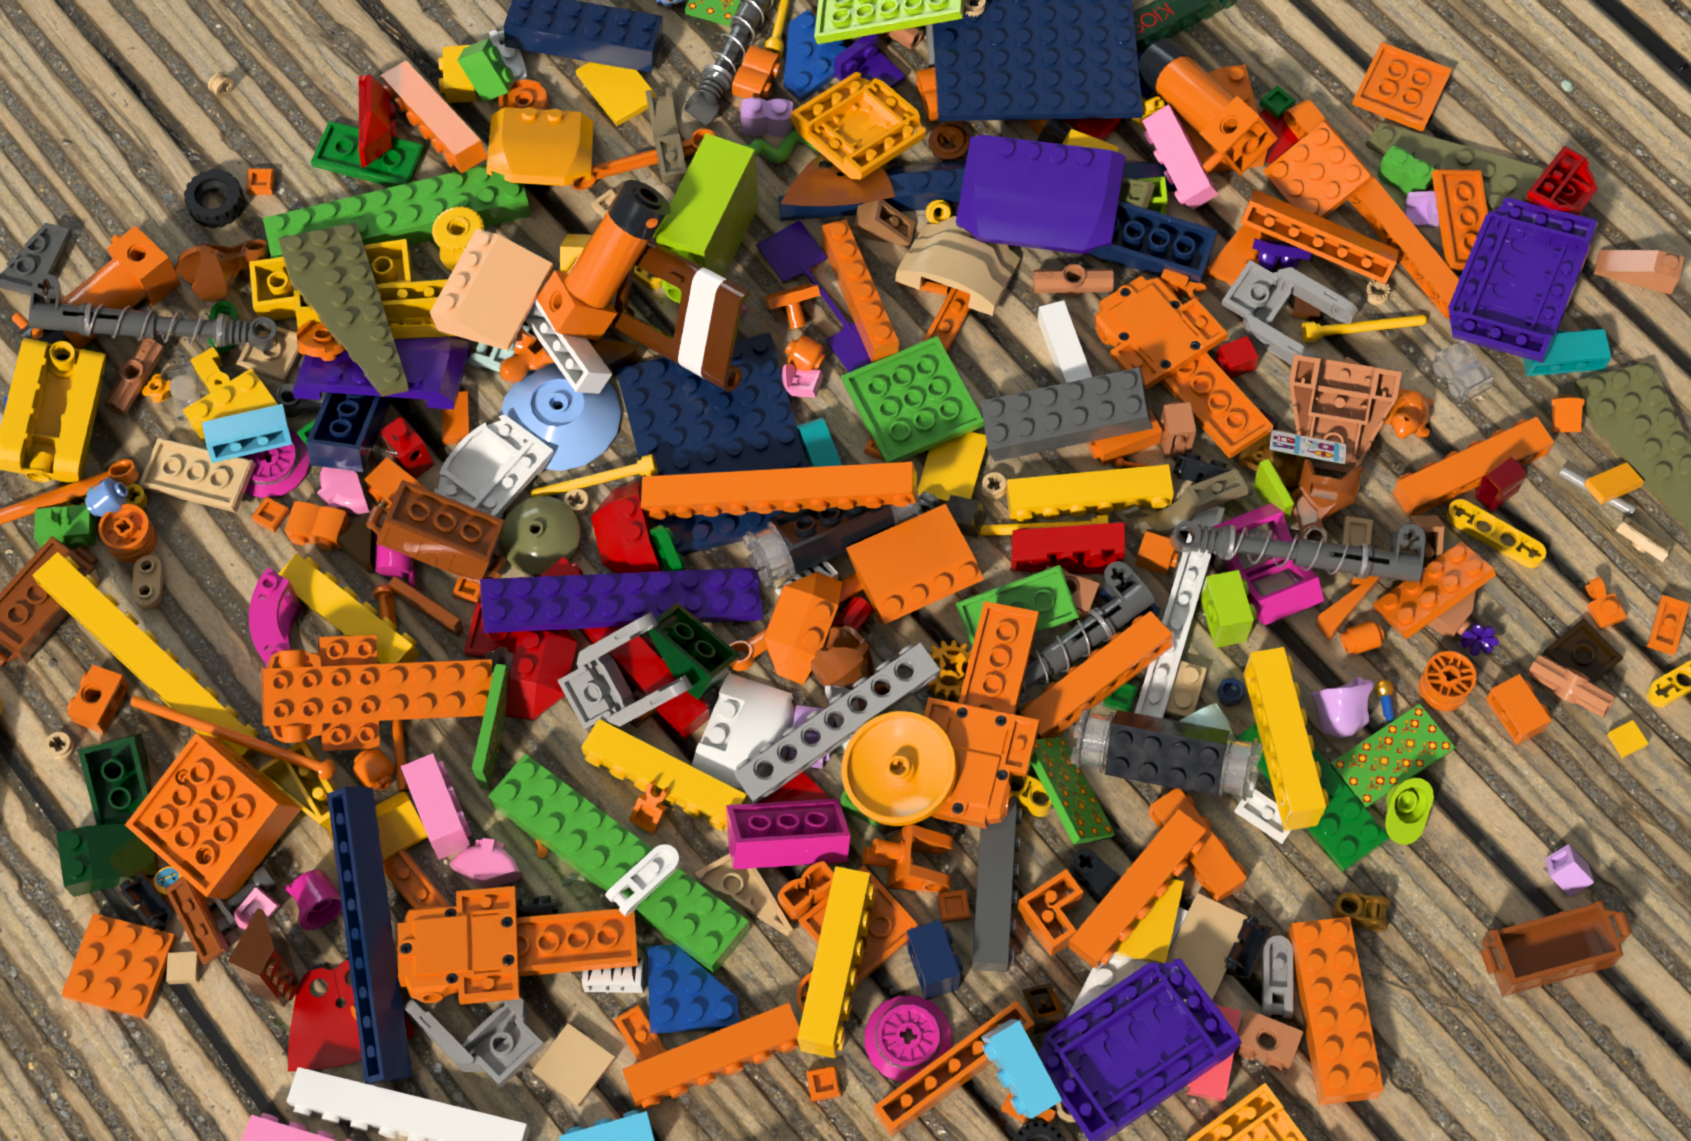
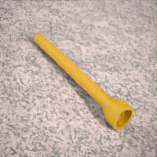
M780 0L772 37L766 40L764 45L765 50L779 54V59L783 56L784 44L781 38L790 0Z
M1415 315L1323 326L1319 323L1316 324L1314 321L1303 322L1301 334L1304 343L1317 342V339H1321L1322 336L1421 326L1427 323V317L1425 315Z
M653 454L642 456L641 460H637L636 464L536 488L531 491L530 495L531 497L553 496L572 489H581L637 474L641 476L658 475L657 463Z
M1097 515L1096 518H1091V521L981 525L978 527L977 533L980 536L1012 535V530L1021 528H1050L1106 524L1109 522L1108 515Z

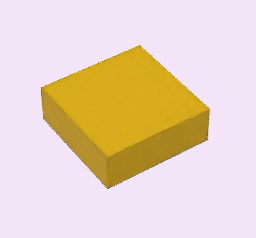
M1634 720L1609 731L1607 734L1622 759L1647 747L1649 744Z

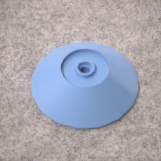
M553 363L541 369L528 372L524 380L514 383L504 397L500 416L505 414L554 450L551 459L544 469L564 471L585 466L605 453L618 434L622 412L617 392L608 381L599 394L575 392L558 366ZM557 405L563 406L559 410L554 409Z

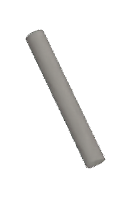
M1565 466L1562 468L1559 476L1590 493L1584 486L1587 480L1585 477ZM1620 497L1606 502L1629 516H1632L1637 508Z

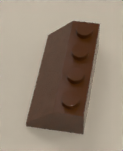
M257 908L228 962L254 994L285 1007L287 1001H291L297 993L298 978L288 944L265 912Z

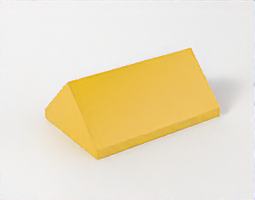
M404 790L376 805L383 859L389 856L393 857L398 854V851L406 850L428 838L424 825ZM332 830L327 831L333 842Z

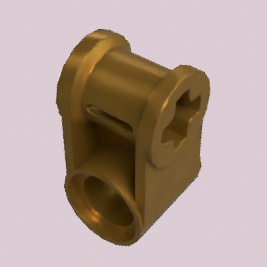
M1345 892L1341 894L1332 906L1331 914L1333 918L1350 917L1351 926L1383 932L1388 930V924L1385 921L1386 910L1390 906V900L1382 896ZM1341 904L1351 906L1353 913L1348 914L1344 912Z

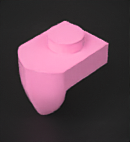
M792 364L784 365L782 381L789 396L816 398L823 380L821 370L801 371Z
M255 887L235 911V921L241 929L246 930L257 908L263 910L270 919L280 907V904L260 887Z

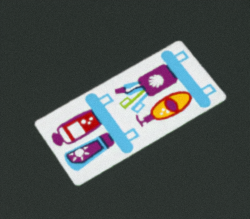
M1275 430L1271 432L1270 450L1345 464L1346 444Z

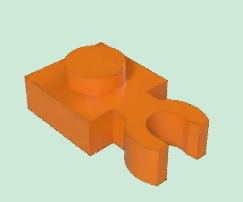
M656 780L647 785L646 795L642 794L638 797L628 820L651 834L658 830L667 809L660 802L668 797L670 793L669 787L663 789L661 794L655 791Z

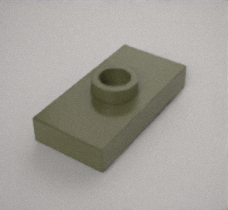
M1123 177L1119 201L1147 209L1155 184L1149 181Z

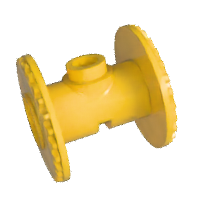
M457 206L446 209L437 216L432 227L434 241L440 247L441 262L450 272L454 270L476 229L484 231L482 218L477 212L468 207Z

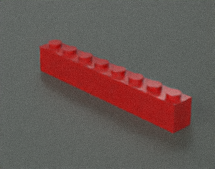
M563 557L539 577L583 575V571L575 562L570 564ZM623 627L583 628L580 630L593 643H596ZM637 636L610 651L609 655L615 660L621 673L629 682L647 696L675 681L662 656L659 657L654 652L655 648L650 640L645 636L643 638ZM687 691L656 707L661 716L684 740L710 719L708 709L710 706L706 699L702 697L697 700Z

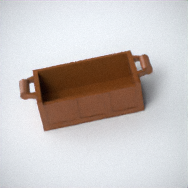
M405 480L401 481L390 508L374 506L366 523L369 529H372L379 535L376 544L479 585L480 579L483 577L500 578L507 562V558L495 550L505 520ZM382 514H387L382 528L377 527ZM491 557H495L496 560L491 572L487 571L486 569Z
M51 536L0 592V644L13 653L8 657L0 651V665L2 667L17 658L27 664L30 661V656L68 615V612L36 583L32 575L58 552L64 558L70 556L79 565L80 568L77 571L84 577L89 574L99 583L100 578L95 569L99 559L82 546L71 551Z
M1598 900L1588 906L1559 912L1558 914L1526 921L1499 930L1496 928L1492 929L1483 939L1482 945L1484 949L1480 953L1488 974H1494L1501 995L1504 997L1613 967L1624 955L1620 943L1626 937L1633 935V931L1625 911L1605 910L1602 900ZM1610 916H1614L1622 937L1617 938L1609 918Z

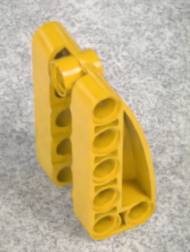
M23 338L0 427V470L24 474L30 480L43 483L49 482L50 479L67 483L82 480L101 392L106 353L75 349L66 341L50 344L49 342ZM62 354L69 356L67 360H58L56 357Z

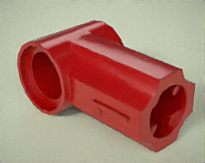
M854 596L838 618L832 621L831 627L834 625L839 627L846 625L859 632L873 614L874 609L861 597Z

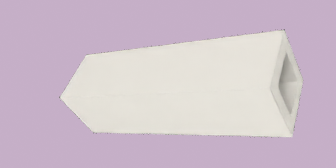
M1064 300L1040 306L1037 320L1060 383L1091 378L1092 374Z

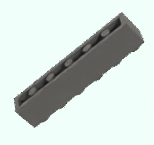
M1017 797L1012 798L1010 812L1002 822L989 824L987 829L980 828L972 970L1007 972L1008 963H1014L1015 946L1009 945L1010 935H1015L1016 918L1011 917V907H1017L1018 890L1012 889L1013 879H1018L1019 862H1014V851H1020L1021 835L1015 834L1016 824H1021L1022 807H1017Z

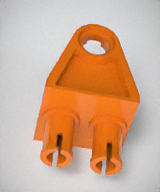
M913 824L905 825L890 838V841L875 838L871 847L866 846L862 855V864L885 867L888 871L886 887L888 889L947 892L951 889V877L941 872L914 865L911 852L947 854L948 849H953L954 839L949 835Z

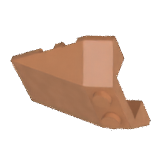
M1293 355L1289 385L1297 435L1346 444L1345 464L1311 458L1313 467L1348 473L1361 465L1375 436L1397 400L1402 372L1317 357ZM1302 456V465H1303L1304 459H1305L1304 456Z

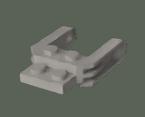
M1249 260L1221 305L1244 318L1245 333L1250 341L1291 365L1294 354L1310 357L1316 356L1305 350V346L1271 327L1289 301L1290 295L1297 296L1341 323L1351 324L1358 313L1357 307L1352 302L1292 267L1279 269L1278 272L1272 273Z
M652 612L580 651L577 660L578 669L557 680L584 730L596 724L598 719H607L609 723L620 727L692 688L687 676L684 675L644 698L635 701L633 693L615 660L609 655L610 651L657 626L658 623Z
M521 997L517 1000L499 1001L503 1007L497 1009L466 1038L463 1044H460L414 998H411L403 1006L404 1011L463 1072L485 1071L500 1087L504 1086L545 1047L544 1043L528 1028L529 1009Z

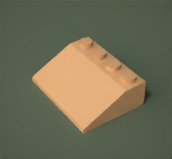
M476 229L430 311L438 331L509 351L553 268V263L501 235Z

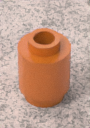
M1372 620L1347 628L1346 632L1340 634L1345 652L1347 654L1354 653L1355 655L1381 647V640L1385 639L1380 624L1375 625Z

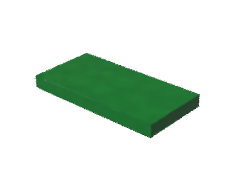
M328 121L311 160V165L315 168L394 187L412 182L425 147L424 144L392 137V148L367 167H361L359 128Z

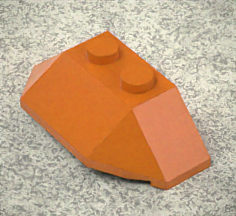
M815 572L782 587L763 637L776 675L801 685L805 683L811 672V661L815 658L816 651L823 648L839 606L841 581L820 572Z

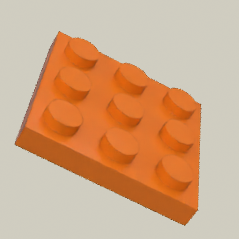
M1381 42L1353 99L1352 105L1424 132L1451 75L1452 69Z
M1324 121L1263 170L1266 177L1289 204L1322 218L1327 217L1373 180L1371 175Z
M865 865L857 871L870 873L871 883H875L874 891H876V898L873 909L868 908V919H870L867 937L862 936L861 939L863 940L864 954L861 965L856 964L855 967L857 969L856 976H858L857 986L906 945L907 930L919 926ZM829 895L798 920V923L817 945Z
M93 913L61 996L72 1001L147 1020L167 966L168 953H172L177 936L172 933L157 929L153 930V928Z

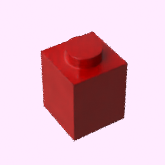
M1245 336L1219 346L1214 361L1230 379L1256 370L1259 356L1249 337Z

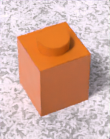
M1145 531L1135 566L1167 576L1169 567L1175 568L1180 552L1175 551L1171 546L1170 538Z

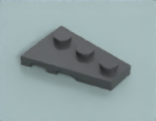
M45 223L24 244L25 249L16 258L12 257L6 263L7 268L0 274V288L31 296L32 284L37 276L42 274L53 275L72 236L70 229Z

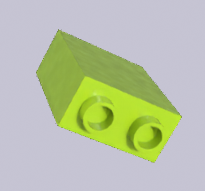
M706 133L670 203L671 212L655 235L656 243L725 277L759 207L755 149ZM661 279L662 289H664L666 295L680 304L681 290Z

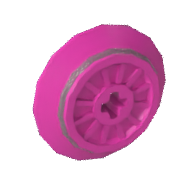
M289 429L293 445L241 456V458L253 460L256 463L245 490L246 493L254 497L265 498L268 496L273 498L283 496L297 488L306 477L310 465L307 446L297 433ZM271 456L272 461L267 463L266 458Z
M897 996L883 1002L871 1014L865 1028V1050L871 1064L884 1076L898 1082H907L952 1048L951 1028L945 1014L933 1002L918 996ZM907 1031H911L912 1037L917 1039H912L910 1044L904 1043V1038L900 1037V1035H905Z

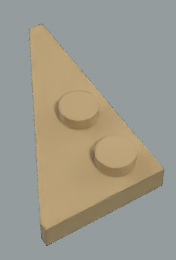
M729 853L695 872L697 880L786 936L794 933L793 928L757 868L734 869Z

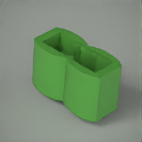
M1391 146L1382 158L1377 176L1385 184L1399 188L1403 194L1408 196L1409 192L1429 191L1433 182L1431 172L1435 169L1423 160L1414 159L1405 149Z

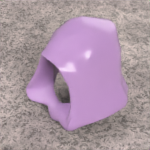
M1356 677L1353 682L1340 687L1312 692L1311 696L1316 704L1322 732L1335 738H1344L1354 735L1355 732L1363 728L1369 722L1368 697L1374 683L1371 680Z

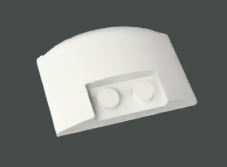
M505 414L499 416L501 421L486 425L485 422L474 429L453 449L440 470L439 476L441 478L438 489L435 488L434 490L435 493L497 518H503V512L536 475L540 476L554 453L553 449Z
M729 673L719 691V697L701 742L698 743L691 766L744 792L733 774L737 771L736 766L747 758H750L752 761L759 756V750L772 741L776 744L784 738L783 733L791 728L794 723L795 713L792 693ZM789 748L785 749L781 754V757L784 760L789 751ZM767 764L762 765L758 770V774L761 777H769L772 775L774 768Z

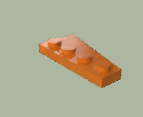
M1243 224L1206 268L1205 274L1233 285L1249 260L1259 265L1260 251L1252 248L1254 239L1277 241V238Z

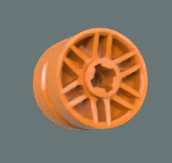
M123 504L122 509L115 514L111 511L102 516L98 530L102 541L115 559L125 563H134L142 556L152 553L157 543V534L146 513L140 507L133 504Z
M1454 651L1437 653L1427 662L1419 678L1418 689L1420 696L1433 709L1439 711L1456 710L1466 702L1472 692L1477 679L1476 670L1472 662L1460 653Z

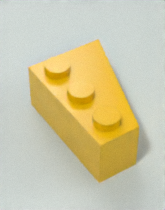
M251 368L183 409V412L190 426L202 443L205 444L202 422L278 404Z
M298 742L288 749L289 751L322 762L316 750L307 742ZM274 758L258 769L260 773L298 804L302 811L327 830H332L327 794L338 790L332 778L320 780L317 771L308 770L278 758Z

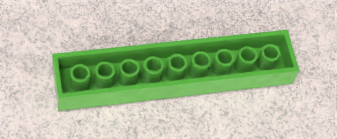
M486 164L470 168L462 174L460 171L265 217L263 222L271 258L283 257L278 238L354 222L357 223L363 245L406 239L408 246L434 240L432 235L434 221L437 216L451 207L463 206L473 209L482 218L484 227L530 217L531 213L524 184L505 181L504 175L492 171V176L488 175Z
M527 754L522 756L488 796L492 807L533 839L540 842L550 852L604 893H607L616 882L653 850ZM679 868L635 909V916L670 943L681 948L712 975H715L750 931L749 921ZM628 887L623 894L629 898L634 892Z

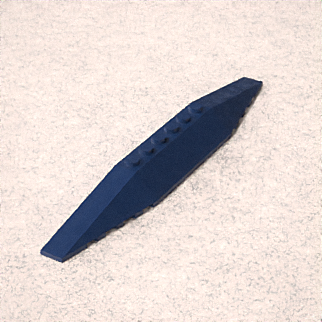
M967 160L910 164L886 169L885 172L891 182L895 197L883 200L899 212L926 210L928 204L936 199L944 200L947 203L959 202ZM1125 161L1123 177L1137 180L1141 178L1165 177L1167 192L1177 191L1175 184L1171 185L1164 174V171L1167 170L1165 164ZM785 195L778 196L780 221L856 215L858 205L863 204L838 206L780 204Z

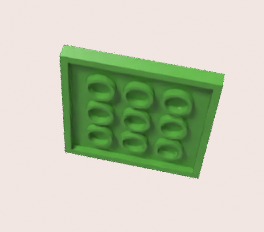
M938 336L841 376V381L884 463L901 462L984 426V420Z

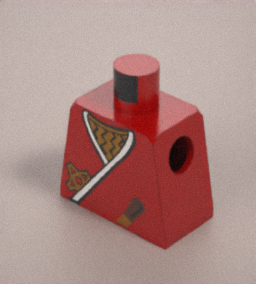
M398 417L379 432L382 447L414 479L434 466L425 443L402 417ZM414 453L417 458L410 460L411 455Z

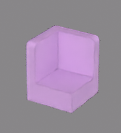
M1409 192L1404 204L1405 215L1416 228L1438 227L1439 218L1435 192Z
M1570 844L1545 858L1550 877L1568 896H1573L1594 883L1588 863Z

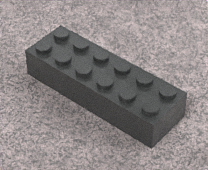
M1140 367L981 401L987 448L994 462L1153 429L1145 380Z

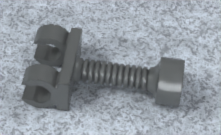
M263 866L253 872V882L248 883L246 887L236 892L227 901L222 902L220 898L204 897L211 913L218 906L225 915V917L216 921L223 937L230 933L234 927L238 926L235 917L231 913L232 909L244 902L255 887L268 891L276 884Z

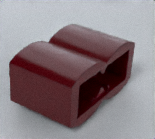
M1508 457L1482 477L1481 486L1477 488L1475 496L1488 512H1493L1518 493L1519 484L1526 477L1525 468L1522 463L1514 460L1512 457Z

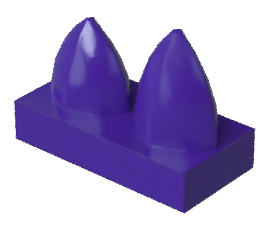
M1255 238L1252 247L1260 251L1259 265L1270 272L1275 268L1280 256L1282 269L1292 267L1295 270L1299 266L1301 259L1310 260L1311 256L1310 252L1285 242Z

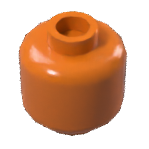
M805 335L801 336L797 341L792 339L785 351L789 355L787 364H792L801 371L818 370L826 356L823 353L824 348L820 343Z
M365 749L356 756L353 774L364 787H373V790H384L392 784L395 765L380 749Z

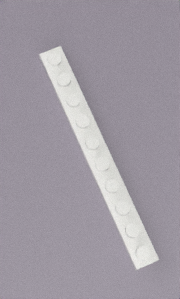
M1215 506L1199 512L1192 522L1202 525V529L1204 525L1208 526L1210 530L1211 526L1221 523L1225 508ZM1190 533L1188 534L1186 543H1190L1192 541V536L1190 535ZM1199 549L1198 552L1189 551L1182 554L1162 623L1173 634L1174 646L1149 664L1135 710L1137 714L1159 718L1164 716L1211 554H1208L1207 550L1205 553H1201Z

